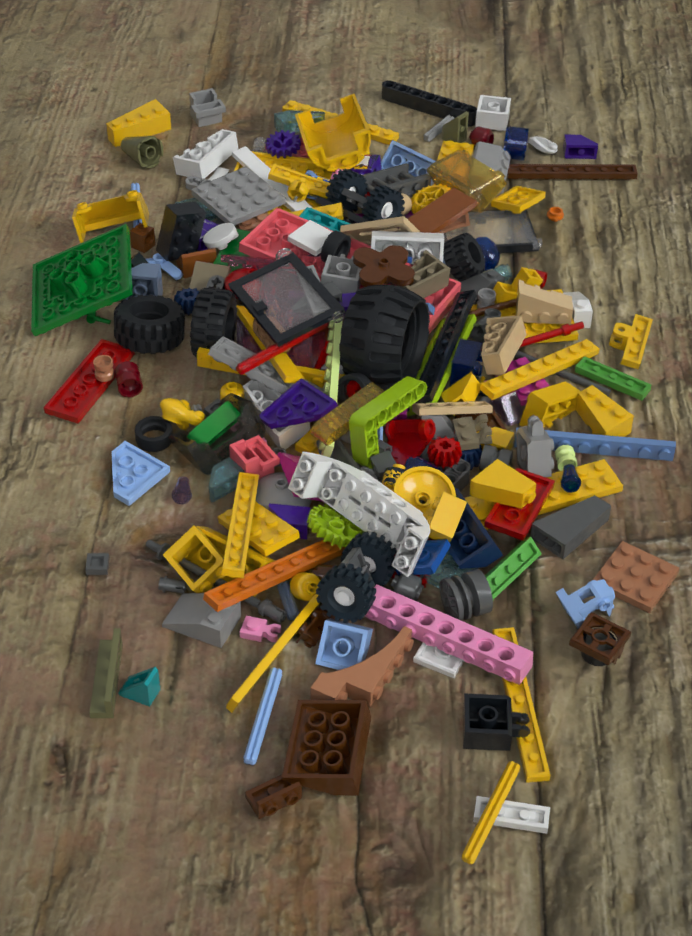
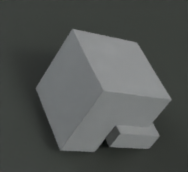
M213 88L189 93L190 114L198 127L222 122V113L226 112V107L220 99L217 100V94Z

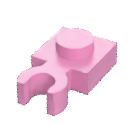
M246 616L240 630V638L261 642L264 637L270 642H277L278 634L273 633H281V625H267L266 619Z

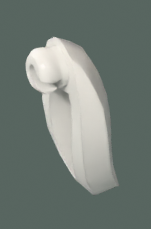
M538 136L529 137L528 143L542 153L554 154L558 151V145L546 138Z

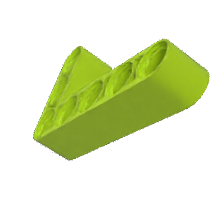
M406 376L351 415L349 420L352 457L357 464L372 469L370 457L379 454L377 430L420 400L427 391L426 382Z

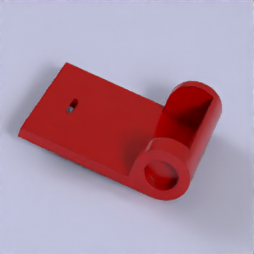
M432 419L390 420L385 425V434L389 440L387 444L392 446L391 455L397 464L403 465L405 468L413 466L436 432L435 423Z

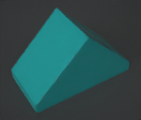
M152 667L129 676L118 694L121 697L150 707L161 690L158 669Z

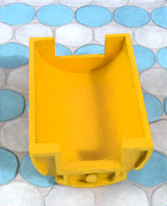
M355 93L340 98L344 113L314 123L310 109L295 114L309 158L315 165L327 171L335 172L337 169H351L364 159V155L369 150L371 134Z

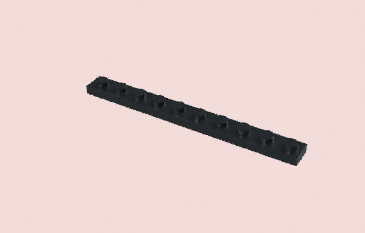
M475 290L457 293L419 379L426 382L427 391L415 404L432 402L476 299Z

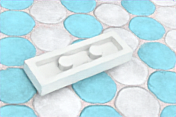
M476 797L473 822L478 823L490 798ZM505 800L493 825L547 834L550 807Z

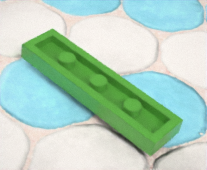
M585 356L575 366L576 373L641 401L651 391V384Z
M526 537L485 575L493 600L542 554L532 537Z

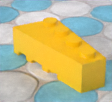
M154 99L106 123L108 140L114 147L121 146V142L125 137L152 136L171 130L170 112Z

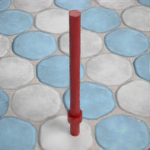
M581 321L571 325H561L558 329L525 338L519 348L560 335H570L573 331L583 329L584 323ZM479 352V353H478V356H479V359H480V360H482V356H481V353H482V352Z

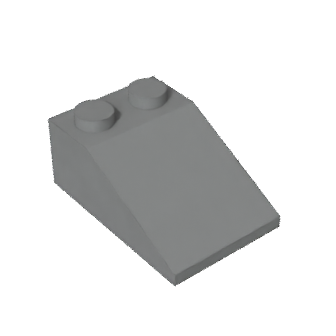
M183 593L163 621L162 627L222 648L241 618L240 602L217 612L203 600L204 593Z

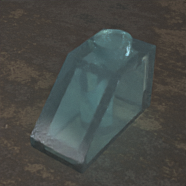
M230 457L213 466L209 482V499L212 503L236 490L239 472L244 473V470Z

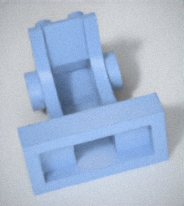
M604 579L592 580L570 595H567L564 588L556 592L562 606L577 629H579L591 612L600 609L601 611H606L608 616H610L612 608H614V590L611 586H608ZM595 596V598L586 603L582 601L587 597Z

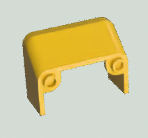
M137 190L129 191L126 195L89 204L86 202L76 205L77 207L72 215L80 243L84 242L86 232L138 219H142L143 226L146 228L148 227L149 220L147 205L141 192H137Z

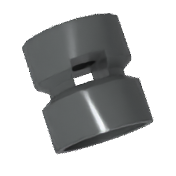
M485 444L479 469L484 470L496 459L511 467L513 450L502 448L498 451L497 447Z

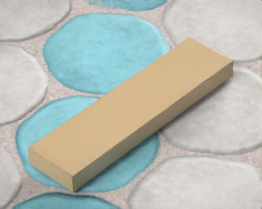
M486 401L414 403L412 411L419 416L492 413L493 406Z

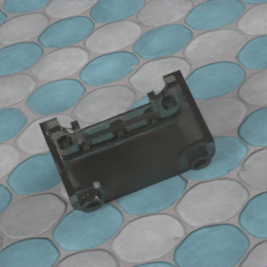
M233 393L228 394L220 401L219 407L225 402L230 401L240 412V416L237 418L238 422L210 446L206 442L196 443L194 440H189L187 438L189 433L185 430H178L168 438L173 446L201 473L211 475L230 462V444L242 439L246 441L257 435L261 438L264 437L266 432L265 425L251 401Z

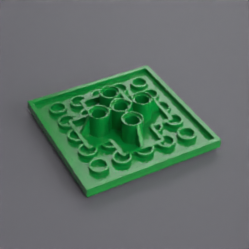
M127 224L33 264L31 332L34 336L44 334L56 327H61L70 321L77 320L84 315L93 313L100 308L110 306L114 302L133 295L130 229Z

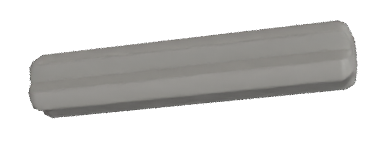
M447 115L423 135L424 141L430 142L442 132L443 125L453 120L454 117Z

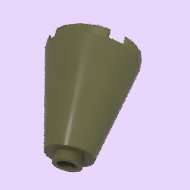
M155 136L125 137L121 142L122 151L144 168H154L159 164L160 157L163 156L162 142Z

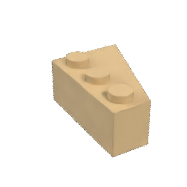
M519 280L516 316L522 315L523 322L571 325L573 314L572 296L553 290L549 292L540 289L538 285L524 284V281Z

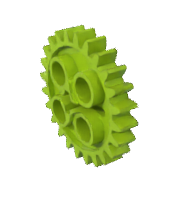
M318 504V507L314 506L308 515L307 523H309L308 527L312 528L311 532L317 533V538H324L323 542H331V546L338 545L339 549L342 546L346 548L357 534L360 533L362 535L364 533L362 529L327 504H324V507Z

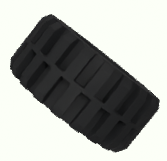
M203 288L198 292L194 302L190 325L191 352L196 358L199 347L210 349L222 336L234 342L237 322V300L232 291Z
M159 295L132 296L128 300L124 299L114 310V338L126 350L130 349L131 352H140V354L166 353L167 350L171 351L178 347L184 340L185 313L181 305L176 301L173 302L170 298H164Z

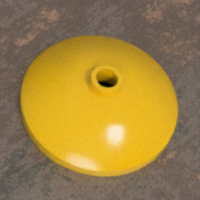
M427 466L413 467L403 472L398 477L393 492L423 512L426 520L428 515L432 516L435 511L431 507L436 497L440 498L443 492L456 497L455 488L451 480L441 471ZM419 500H424L425 504L420 503Z

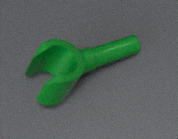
M96 311L87 314L86 320L90 324L95 321L111 324V320L97 316Z

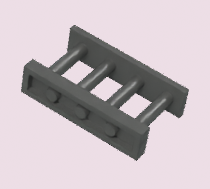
M405 163L364 174L363 178L367 180L365 183L368 184V187L365 189L369 193L371 190L375 191V187L380 188V185L412 197L422 187L431 186V176L424 174L414 177L408 173L409 164Z

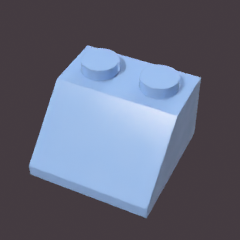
M331 618L325 620L315 664L341 670L364 661L369 650L373 629L352 623H343V621L337 622Z

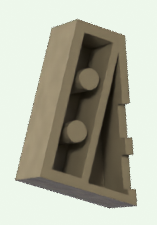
M425 250L423 256L417 259L411 267L415 272L413 283L408 286L399 287L413 291L422 298H426L448 286L451 268Z

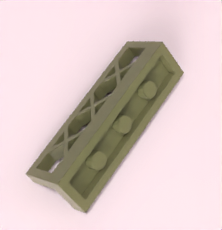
M114 628L112 640L99 641L89 712L90 718H114L123 650L121 628Z

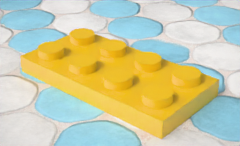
M255 501L249 540L251 547L266 557L300 538L299 531ZM228 509L217 516L219 524L228 530L232 509Z

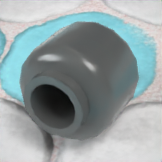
M402 573L400 576L396 574L390 585L394 587L393 592L415 601L418 600L424 588L421 578L414 574H411L409 577Z

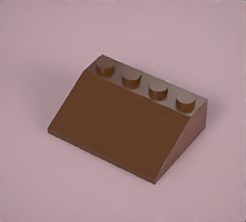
M298 700L282 780L293 784L300 782L304 787L332 795L358 796L371 723V714L367 700Z

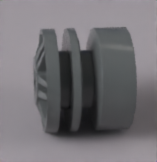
M476 568L463 572L461 578L458 575H453L450 578L447 577L440 580V596L447 615L462 621L463 619H470L471 615L478 617L492 611L493 597L491 589L481 570Z

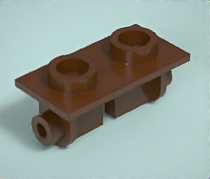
M317 608L309 617L312 622L310 624L305 622L297 632L301 636L297 639L296 643L302 639L306 647L316 646L322 635L318 628L323 631L325 620L334 619L335 616L331 615L328 617L326 615L327 611Z

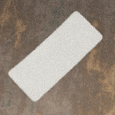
M218 167L208 180L212 181L226 175L229 169Z

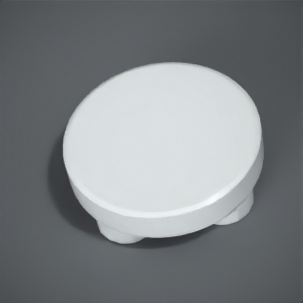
M223 223L209 230L204 235L203 241L208 249L218 248V250H223L228 246L227 243L236 239L239 234L234 224Z

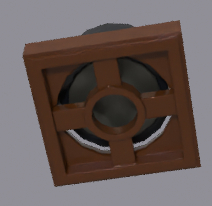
M591 612L572 636L569 645L580 650L582 658L591 665L605 666L611 663L616 664L617 659H620L625 643L631 636V631Z

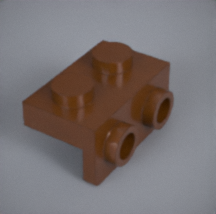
M281 774L246 791L245 798L258 819L275 814L277 810L287 805H294L302 799V785L300 782L293 784L283 781Z

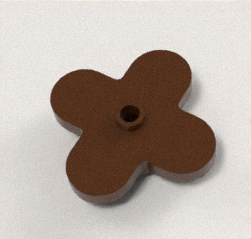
M392 245L386 247L382 252L367 247L354 251L353 263L361 268L359 282L362 286L367 287L390 283L391 285L408 286L414 281L415 272L413 268L406 265L408 251L405 248Z

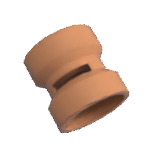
M108 355L97 356L93 360L95 378L101 382L110 381L114 377L112 358Z

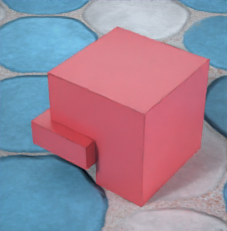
M259 435L246 441L242 439L229 445L230 466L237 476L239 472L257 474L260 480L266 475L275 473L274 467L280 464V458Z

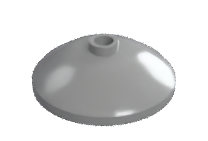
M284 472L266 475L258 481L255 501L268 509L269 503L309 507L312 502L310 499L293 496L292 491L288 489L289 483Z

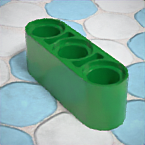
M227 401L197 425L187 435V438L202 452L235 425L243 415L230 401Z

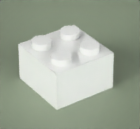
M480 95L475 128L480 126L497 131H506L510 115L511 98Z

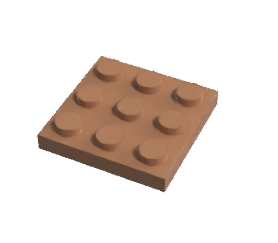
M622 541L593 580L604 579L608 586L613 588L615 597L645 612L651 613L678 575L680 568Z

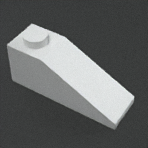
M563 292V294L572 296V318L574 323L582 321L584 328H590L593 310L589 299L580 292Z

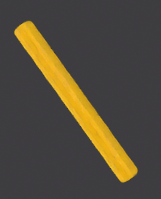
M508 762L462 853L461 859L463 862L470 865L475 862L520 771L518 763Z

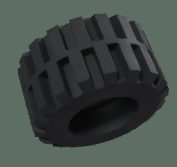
M463 233L444 243V260L446 265L451 268L450 273L455 279L461 282L485 271V259L482 249L471 234Z

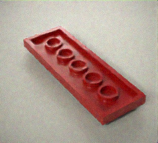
M101 339L44 406V413L79 424L116 378V366L122 362L130 361L135 352H131L130 349L126 350L117 343ZM100 355H108L113 360L114 377L107 382H101L95 378L93 360Z

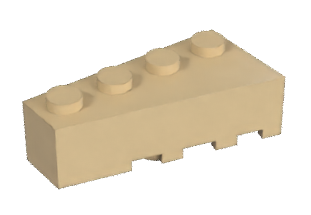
M522 315L487 318L486 334L484 335L485 343H483L481 353L487 375H502L508 369L527 335Z

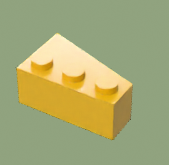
M565 381L530 392L519 425L521 427L527 426L529 417L535 415L543 422V427L550 428L553 426L552 422L557 418L561 420L576 410L580 390Z
M593 385L578 393L576 411L584 423L590 426L592 434L625 437L631 433L634 415Z

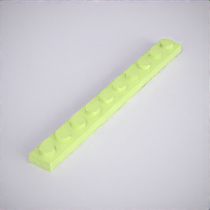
M343 313L334 314L328 322V328L330 329L327 341L330 342H328L326 354L329 355H327L325 367H328V369L326 368L324 380H327V382L324 384L323 393L336 402L340 366L339 344ZM337 408L325 419L321 420L324 424L321 425L320 436H323V438L320 440L319 450H322L321 455L331 457L334 449Z

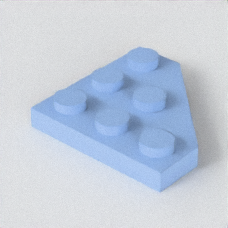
M124 441L111 451L114 498L128 506L170 473L169 465L127 441Z

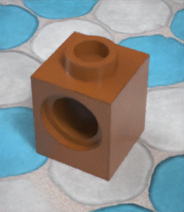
M140 222L130 230L131 248L146 253L156 245L153 227L148 226L144 228L143 223Z

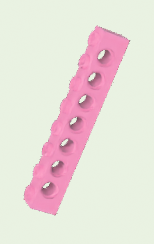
M376 584L374 587L376 588V594L374 595L376 599L365 615L368 619L399 632L404 626L412 629V638L424 642L428 646H436L437 649L444 651L446 654L458 657L467 663L476 665L487 672H492L507 681H512L519 685L532 668L533 651Z

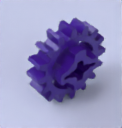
M281 130L279 133L276 131L275 135L270 134V138H267V142H265L268 154L271 153L272 157L277 155V158H280V156L286 158L287 155L292 157V153L297 154V150H300L301 146L299 135H295V132L290 133L289 130L286 132Z

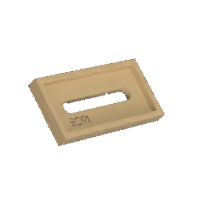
M405 216L342 225L340 228V232L368 245H371L372 231L420 232Z

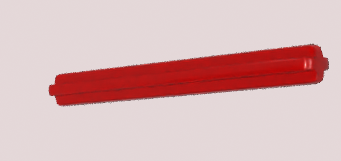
M328 322L279 347L276 344L271 345L236 366V371L240 375L247 373L325 329L328 326Z

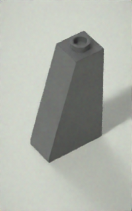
M594 495L533 522L530 537L561 559H564L609 520L611 505Z

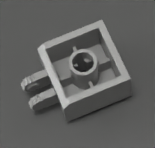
M341 254L340 257L328 255L321 275V283L325 284L333 281L342 294L356 292L361 285L359 282L361 268L353 263V256L351 259L345 257V254Z
M533 415L529 417L527 426L520 427L517 430V465L525 471L543 477H552L554 460L551 457V451L554 450V441L549 437L547 431L544 430L543 422L539 417Z

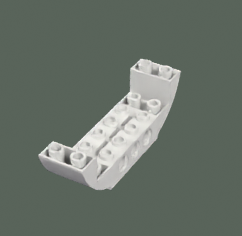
M302 452L288 489L302 499L320 498L364 532H368L369 535L375 532L379 538L381 535L385 536L384 541L388 542L390 540L393 543L390 547L397 550L392 566L406 577H409L413 573L430 534V525L423 516V512L363 470L361 471L327 456Z

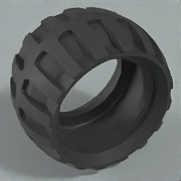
M372 285L358 289L350 300L341 328L339 351L343 372L346 375L351 373L364 374L370 379L373 387L376 388L392 387L406 376L416 379L422 366L429 336L430 316L426 300L413 291L394 285Z

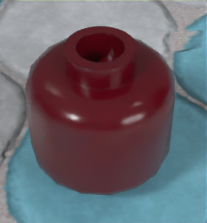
M476 127L469 136L474 147H476V143L479 141L489 144L494 142V134L491 129L485 127Z

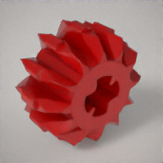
M438 436L436 440H431L427 454L430 463H434L435 467L442 466L444 469L446 466L452 468L453 465H458L462 457L460 442L455 441L454 437L449 439L447 436L444 438Z

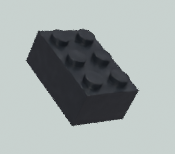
M196 202L167 204L164 210L156 251L166 261L177 260L183 254L197 252L206 211Z

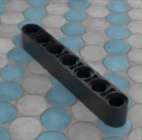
M387 80L382 82L381 97L385 101L442 119L447 115L456 118L467 111L469 112L468 126L476 125L477 108L475 106Z

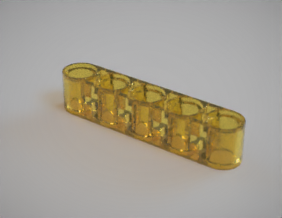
M373 382L369 383L319 419L311 428L310 434L326 446H329L350 430L349 420L351 415L382 394L384 390Z

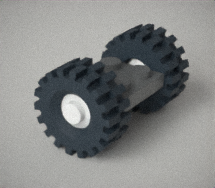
M350 169L339 170L338 174L333 175L334 179H330V186L326 188L328 190L326 193L328 198L326 200L334 204L342 203L343 208L352 213L360 207L364 209L362 210L363 218L369 221L403 216L401 212L404 211L405 207L402 205L405 204V201L402 200L404 197L399 191L380 185V188H374L375 191L371 190L370 196L364 197L368 192L365 189L368 187V184L365 183L367 180L363 178V175Z
M364 532L362 535L360 533L357 534L343 550V555L340 559L342 563L338 567L335 565L329 569L318 583L316 594L319 596L316 599L318 603L322 602L320 608L322 611L325 609L328 611L326 614L328 617L333 615L335 616L334 620L337 622L343 619V623H348L350 620L352 623H355L367 614L376 599V596H374L376 588L373 587L376 584L380 586L386 585L396 570L392 563L397 550L390 547L393 544L390 540L388 542L384 541L385 536L381 535L379 538L375 532H372L370 536L368 532Z

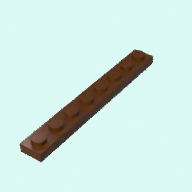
M509 164L507 179L630 180L637 179L638 173L635 164Z

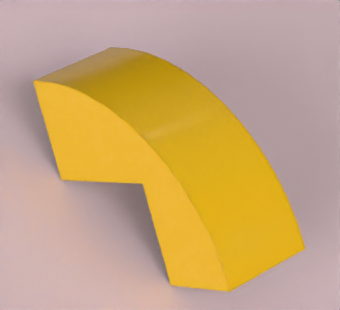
M521 267L512 284L496 283L493 288L496 292L495 300L497 303L516 299L519 280L524 281V284L540 286L543 279L536 270Z

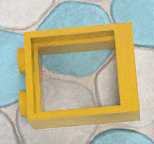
M195 525L163 554L195 593H204L211 590L213 584L218 579L225 577L221 575L224 556L203 531ZM202 542L217 559V562L194 582L179 563Z

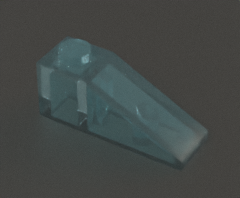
M288 110L274 113V127L278 133L281 130L299 133L300 129L295 114L303 111ZM310 111L314 123L325 120L324 112Z

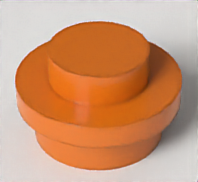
M551 207L547 212V217L551 221L557 222L563 219L564 213L560 207Z

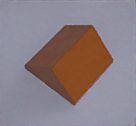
M216 248L181 255L176 262L183 273V278L192 277L196 261L213 264L217 257Z

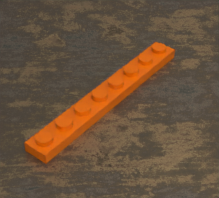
M321 540L245 574L244 578L233 579L204 592L203 600L215 611L219 612L291 579L298 573L306 572L317 567V565L343 555L342 552L345 547L342 546L339 549L338 545L331 546V542H323Z

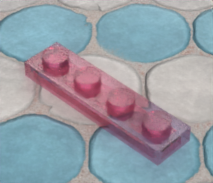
M221 254V262H228V266L242 264L243 268H252L255 265L256 269H260L278 260ZM289 263L273 271H282V268H289Z

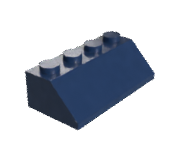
M456 488V497L466 501L458 488ZM467 503L454 536L450 541L451 546L448 551L460 569L487 567L502 557L503 554Z

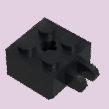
M464 693L463 749L510 751L512 737L523 738L528 737L530 734V729L525 725L530 722L528 714L512 712L511 698L507 695Z

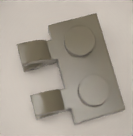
M487 414L479 415L475 420L472 419V416L452 419L457 441L460 442L462 451L480 448L479 444H492L491 427L484 423L488 422Z

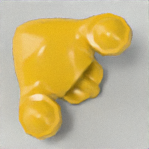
M165 398L160 402L162 418L176 423L184 432L188 429L189 424L197 426L206 419L202 411L191 410L186 400Z

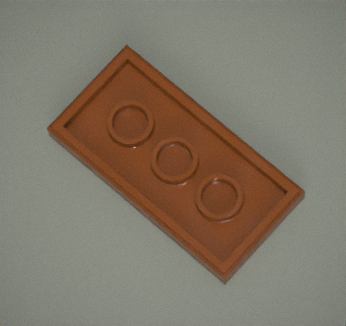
M452 188L409 217L408 220L422 233H438L478 206L477 200L456 188Z

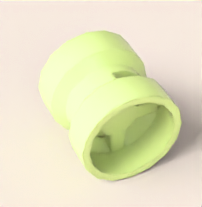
M562 445L555 450L559 471L577 467L578 463L572 446Z

